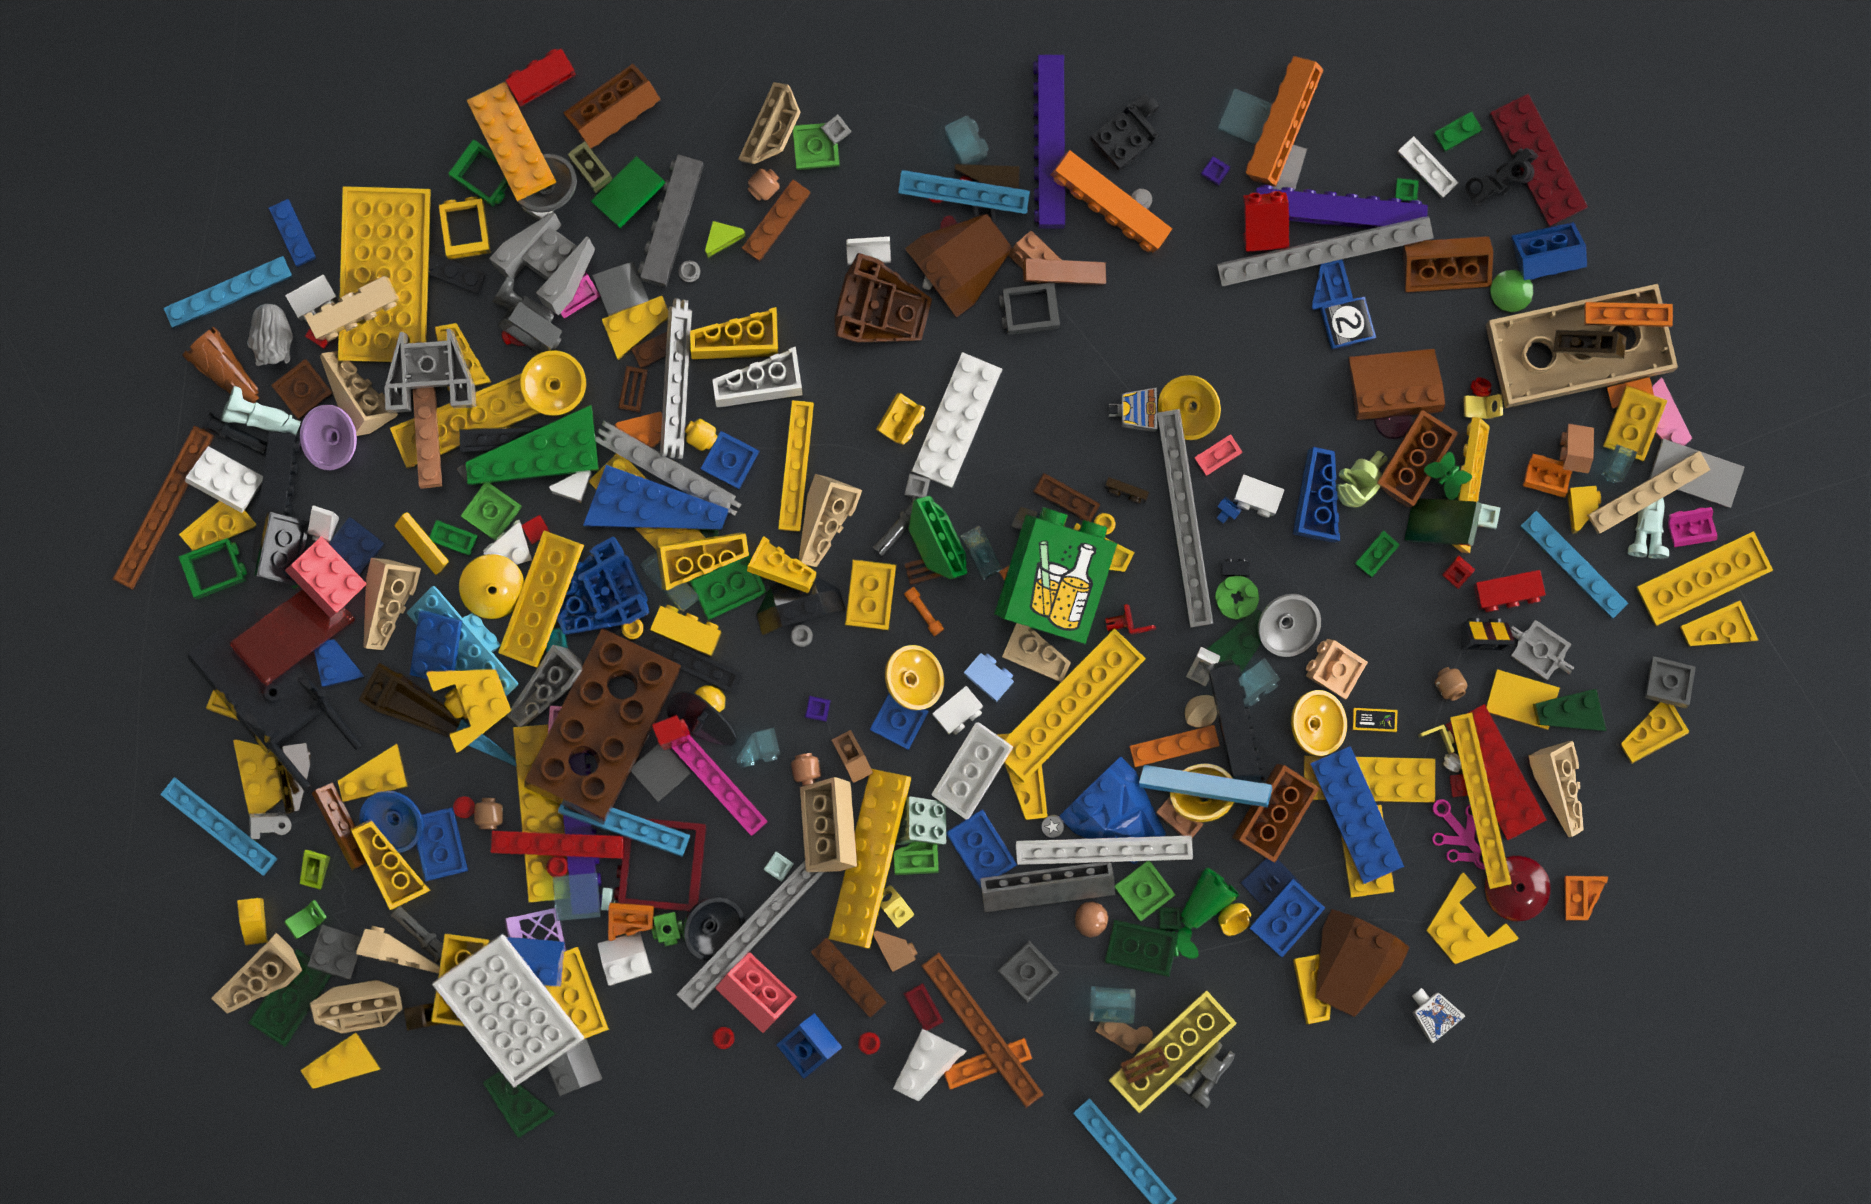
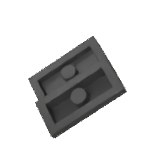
M634 262L593 275L609 316L649 301Z

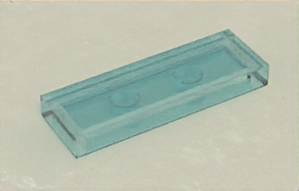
M657 551L640 564L641 569L682 612L699 600V595L686 582L667 591L662 589Z

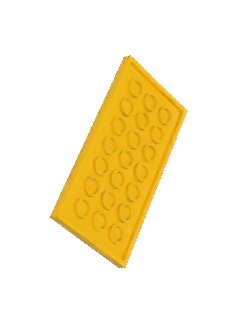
M343 186L340 298L352 292L357 293L359 288L383 276H387L400 300L395 302L396 307L388 311L382 309L376 312L377 316L369 321L363 319L357 322L358 326L347 332L345 329L340 331L338 344L339 361L392 362L400 332L408 335V343L426 342L430 189Z

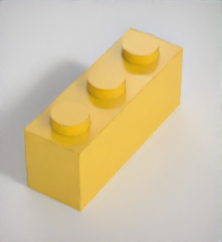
M666 605V607L660 606L650 629L652 632L712 657L721 636L718 625L708 621L705 625L698 622V617L689 613L686 616L679 614V609L670 605Z

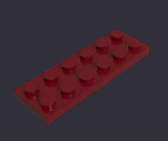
M1529 94L1490 112L1489 115L1511 157L1521 148L1523 150L1525 148L1531 149L1539 156L1531 163L1535 171L1534 177L1525 184L1547 226L1550 227L1585 210L1588 206ZM1519 168L1518 170L1520 171V174L1522 175L1523 172H1524V169H1523V168Z

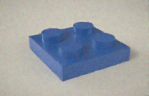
M720 431L701 470L740 490L759 454V450Z
M889 693L870 731L909 750L929 711L926 709H907L898 704Z

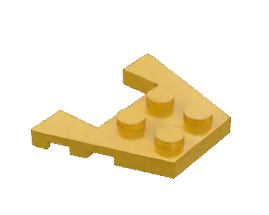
M496 669L426 672L433 692L453 684L456 685L471 726L449 734L456 753L463 750L511 711Z
M1464 872L1458 877L1455 885L1426 930L1453 964L1468 960L1519 939L1506 923L1488 937L1459 902L1476 888Z

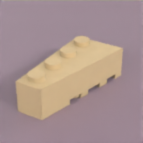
M383 276L359 288L357 293L352 292L342 296L336 304L333 302L322 306L319 309V313L313 315L310 312L304 316L315 338L320 340L326 339L328 342L339 336L338 332L344 329L347 332L358 326L357 322L363 319L369 321L377 316L376 312L382 309L388 311L396 307L395 302L400 299L389 278Z

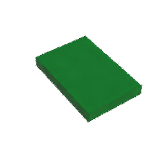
M636 156L591 202L621 228L666 182Z
M750 554L690 580L708 620L767 593L760 576L747 572L748 565L752 559Z

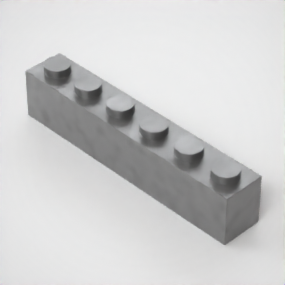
M678 155L676 160H672L669 172H672L671 179L666 180L663 189L666 195L664 201L660 200L657 208V213H660L658 221H653L651 227L653 237L651 242L647 241L644 253L647 254L645 262L641 261L638 274H641V281L664 288L667 287L704 167L702 161Z
M1098 862L980 878L985 912L1115 895L1111 862Z

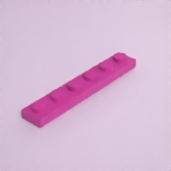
M690 735L687 736V742L672 747L751 836L768 822Z

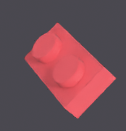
M1230 434L1194 459L1204 475L1208 476L1243 452Z

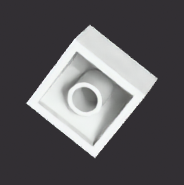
M640 931L633 935L618 937L613 941L598 943L602 965L609 986L652 973Z

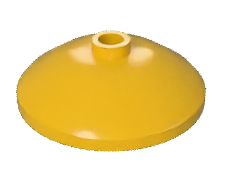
M545 351L534 356L526 364L521 375V391L526 402L535 411L544 415L558 416L570 412L580 403L586 390V377L580 363L571 355L561 351ZM557 382L559 385L558 388L552 389L551 384Z
M1184 375L1171 380L1162 389L1158 400V413L1180 409L1185 440H1196L1208 435L1216 427L1220 418L1221 405L1215 389L1207 381L1197 376ZM1192 402L1197 404L1196 409L1192 407Z
M486 554L475 558L464 568L459 580V592L464 605L475 615L487 619L501 618L514 611L524 585V578L519 567L509 558L498 554ZM494 586L496 588V591L494 593H490L488 591V588Z
M908 645L896 650L889 658L885 669V681L889 693L898 704L910 710H923L935 704L940 698L944 687V674L939 661L929 650L917 645Z
M1322 690L1307 692L1298 699L1293 708L1291 716L1292 732L1299 746L1307 753L1315 756L1329 755L1335 752L1345 739L1347 732L1345 710L1340 701L1329 692Z
M1197 764L1183 770L1232 778L1226 770L1213 764ZM1170 792L1171 802L1175 810L1182 817L1195 822H1208L1218 819L1226 814L1234 804L1231 801Z

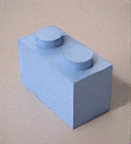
M980 653L965 670L964 675L997 703L1014 683L1011 679L1013 675L1004 667L1002 670L995 665L997 661L988 653L985 656Z

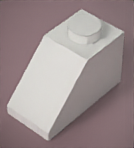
M313 506L308 527V534L313 536L312 540L316 541L322 536L325 541L330 542L339 517L332 511Z

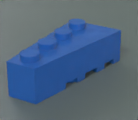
M1317 447L1308 449L1293 529L1294 535L1332 543L1340 541L1338 530L1339 513H1337L1338 496L1335 481V451Z

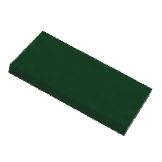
M1419 498L1416 504L1411 507L1404 540L1409 542L1473 546L1482 503L1476 501Z
M296 949L294 953L302 971L286 987L266 995L248 1024L284 1047L287 1046L310 1011L311 1002L319 997L332 977L330 974L308 968L311 957L299 949Z

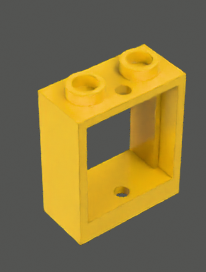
M468 197L462 202L447 200L444 201V204L439 205L445 251L448 259L491 253L482 199ZM478 207L482 242L451 246L446 212Z

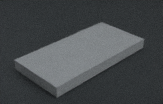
M1662 439L1649 479L1691 456L1698 450ZM1701 452L1710 471L1677 490L1731 508L1744 466Z

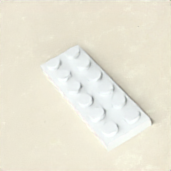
M962 352L912 469L913 473L930 478V480L949 488L953 487L1001 374V368Z

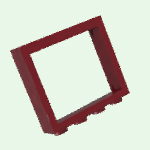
M646 819L668 828L696 830L689 904L626 898L632 839L627 837L624 838L622 865L617 867V878H620V887L615 888L614 900H618L620 904L654 906L655 909L690 912L699 903L706 824Z

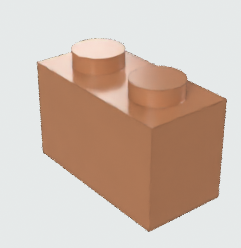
M1568 424L1567 430L1562 432L1560 445H1564L1560 452V460H1563V469L1589 473L1594 455V428Z

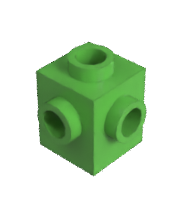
M676 912L653 917L655 926L652 928L654 940L658 939L659 943L664 942L665 946L677 944V939H681V933H683L682 920H677ZM671 926V932L666 934L664 932L665 927Z

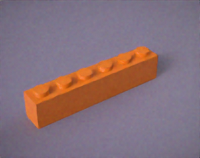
M1293 56L1291 63L1288 64L1286 76L1279 86L1277 98L1271 105V113L1263 125L1260 140L1257 141L1253 157L1247 164L1246 174L1253 181L1276 187L1323 72V69L1316 61Z
M1070 150L1062 157L1050 174L1058 185L1065 186L1071 190V194L1075 198L1084 200L1092 211L1101 213L1109 224L1118 226L1126 237L1135 239L1140 243L1139 246L1147 252L1151 251L1153 253L1158 250L1172 230L1170 226Z

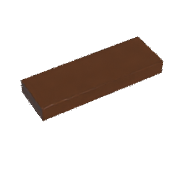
M1043 473L1033 491L1036 495L1089 522L1092 521L1100 506V503Z

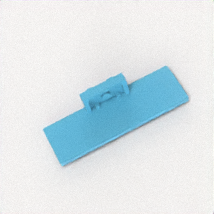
M435 586L431 587L407 611V614L416 625L419 612L422 610L463 620L455 670L496 669L506 697L518 686L515 678L492 653L501 646L496 636L484 626L482 620L474 613L462 618Z

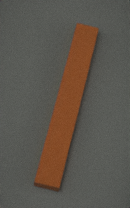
M195 425L193 426L117 569L113 580L132 590L134 589L189 485L185 482L186 476L207 447L210 446L214 435Z
M940 953L921 965L1023 1105L1027 1108L1044 1095Z

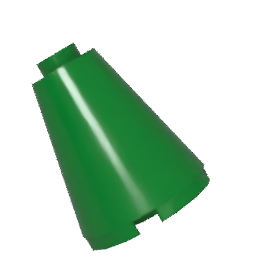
M1210 868L1203 870L1181 913L1183 917L1181 921L1190 929L1193 927L1198 929L1234 902L1239 896V893L1231 884L1228 885L1223 881V877Z

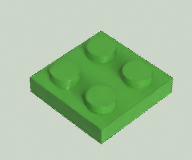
M826 123L794 126L793 136L797 170L839 166L838 144L834 146L821 130V127Z
M484 483L461 517L496 541L497 537L506 530L522 506L490 483Z
M1150 861L1144 863L1115 885L1117 892L1140 922L1175 896L1174 892Z

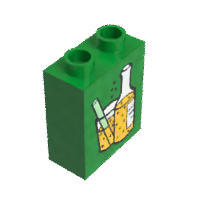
M1042 507L1039 518L1027 514L1025 516L994 614L1012 622L1086 644L1118 543L1105 539L1108 527L1083 520L1078 531L1064 526L1067 514Z

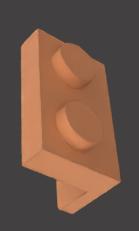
M1032 231L1019 240L1008 254L1022 269L1024 259L1061 260Z

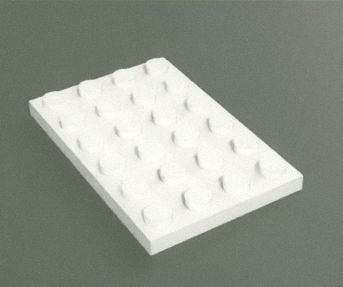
M503 934L432 984L513 1087H516L584 1039L581 1032Z

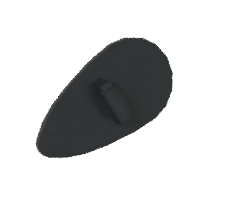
M681 691L675 693L669 699L667 704L668 717L671 718L677 715L680 720L684 719L691 735L721 745H733L736 742V734L728 721L699 695Z

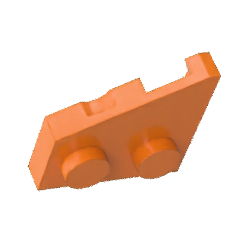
M1564 876L1565 920L1589 919L1593 911L1592 909L1608 881V876Z

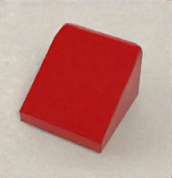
M1458 556L1442 575L1459 589L1475 569L1462 557Z

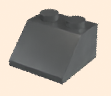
M587 1038L548 1064L559 1096L602 1080Z

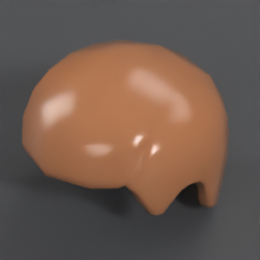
M1093 901L1085 902L1077 909L1075 926L1082 935L1096 937L1106 929L1108 915L1101 904Z

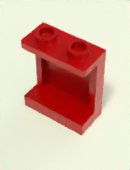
M1273 191L1268 194L1251 193L1244 195L1245 234H1243L1246 251L1289 248V201L1285 192Z

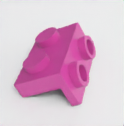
M1701 507L1686 512L1677 511L1669 515L1668 528L1674 547L1717 540L1718 535L1712 519V507Z

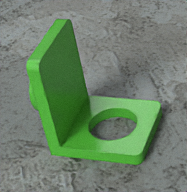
M313 900L306 908L286 919L285 924L294 938L298 939L318 927L326 919V915L317 902ZM313 908L317 911L319 917L315 914Z

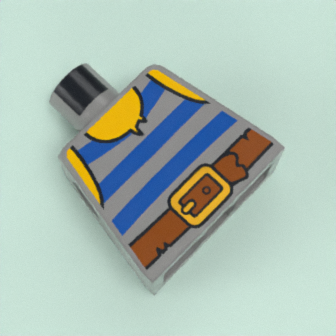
M1157 388L1123 393L1121 395V404H1108V416L1121 417V427L1156 432Z

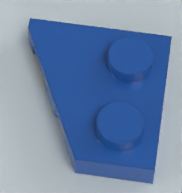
M1343 260L1320 264L1312 311L1353 299Z
M335 639L313 644L322 687L364 678L363 673Z

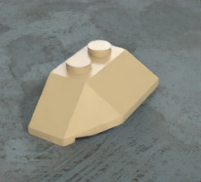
M773 82L738 160L756 164L784 150L801 113L790 86Z
M378 980L333 987L311 1002L315 1024L323 1025L339 1033L386 1026L403 1009L399 989Z

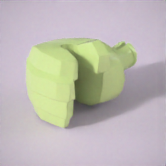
M1377 451L1369 461L1358 459L1351 470L1345 468L1339 472L1338 476L1347 482L1336 485L1337 496L1343 505L1360 507L1377 493L1380 488L1377 482L1381 477L1379 469L1388 460L1383 452Z

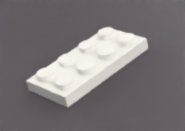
M979 722L975 723L931 795L964 819H969L1013 749V746Z

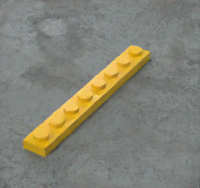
M1467 713L1450 717L1489 888L1510 885L1512 883L1473 714Z

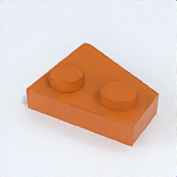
M662 412L617 422L615 426L653 448L661 441Z
M610 903L608 941H613L616 939V936L625 933L629 936L638 931L652 929L654 906Z

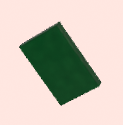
M1114 920L1104 963L1169 977L1179 934Z

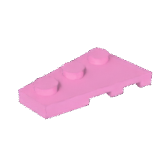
M1660 378L1652 386L1655 396L1666 399L1667 403L1655 434L1661 440L1666 439L1685 446L1692 437L1663 378Z

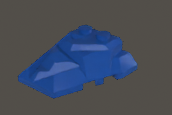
M611 537L594 546L590 551L591 554L583 562L577 564V569L574 571L557 617L563 634L568 635L630 624L649 614L646 593L630 558L624 554L622 547L615 537Z
M1122 757L1117 759L1059 816L1073 833L1086 839L1162 837L1166 835L1146 791L1139 786L1140 779L1137 772ZM1128 861V862H1130V863H1132V864L1135 865L1138 861Z

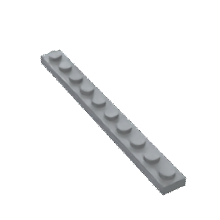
M1425 216L1217 264L1221 285L1226 286L1433 239L1430 218Z
M1180 409L1159 412L1157 415L1190 627L1213 624L1181 412Z
M804 861L679 991L677 996L694 1010L825 872H806Z

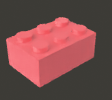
M322 536L285 570L330 618L367 585Z

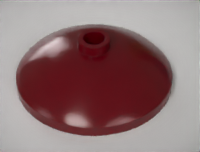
M1525 856L1506 857L1512 884L1490 889L1486 877L1484 889L1487 902L1491 909L1504 919L1510 921L1529 920L1537 916L1548 903L1551 889L1548 875L1544 868L1531 858ZM1517 884L1523 885L1522 892L1516 890Z

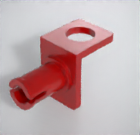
M1128 604L1124 605V615L1105 618L1107 624L1115 623L1106 625L1108 632L1114 628L1121 629L1125 627L1129 629V633L1132 635L1156 630L1154 625L1134 629L1131 610Z

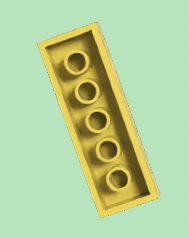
M1204 991L1134 1056H1139L1161 1046L1170 1067L1128 1084L1121 1068L1108 1081L1136 1112L1140 1113L1237 1023L1208 991ZM1157 1052L1126 1066L1127 1070L1155 1059L1160 1055ZM1161 1060L1130 1074V1077L1133 1078L1161 1066L1163 1062Z

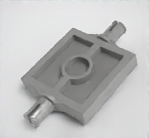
M1534 620L1529 629L1524 633L1514 626L1510 628L1513 637L1518 639L1517 646L1510 657L1546 681L1557 668H1561L1570 675L1574 666L1564 661V658L1571 643L1537 620Z

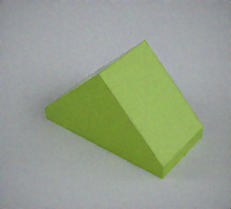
M713 221L705 249L707 257H711L744 238V230Z
M305 850L300 884L321 890L330 856Z

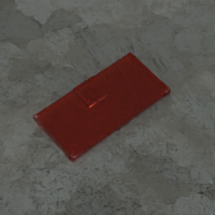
M302 589L231 641L230 645L258 676L259 680L265 686H268L285 671L344 627L355 621V618L345 607L330 618Z

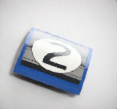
M1365 297L1320 308L1331 349L1346 347L1376 338Z

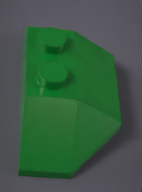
M931 496L914 500L909 531L927 569L949 579L966 575V552L948 515L934 502Z

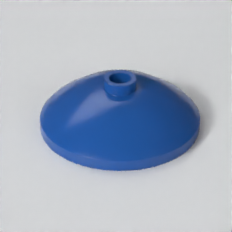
M380 791L371 795L361 807L359 815L360 824L371 820L398 853L411 849L419 841L423 831L422 816L413 801L405 795L395 791Z

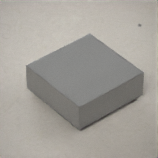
M838 114L821 127V130L834 146L851 133L849 127Z
M909 474L904 496L915 497L916 499L926 497L930 478Z

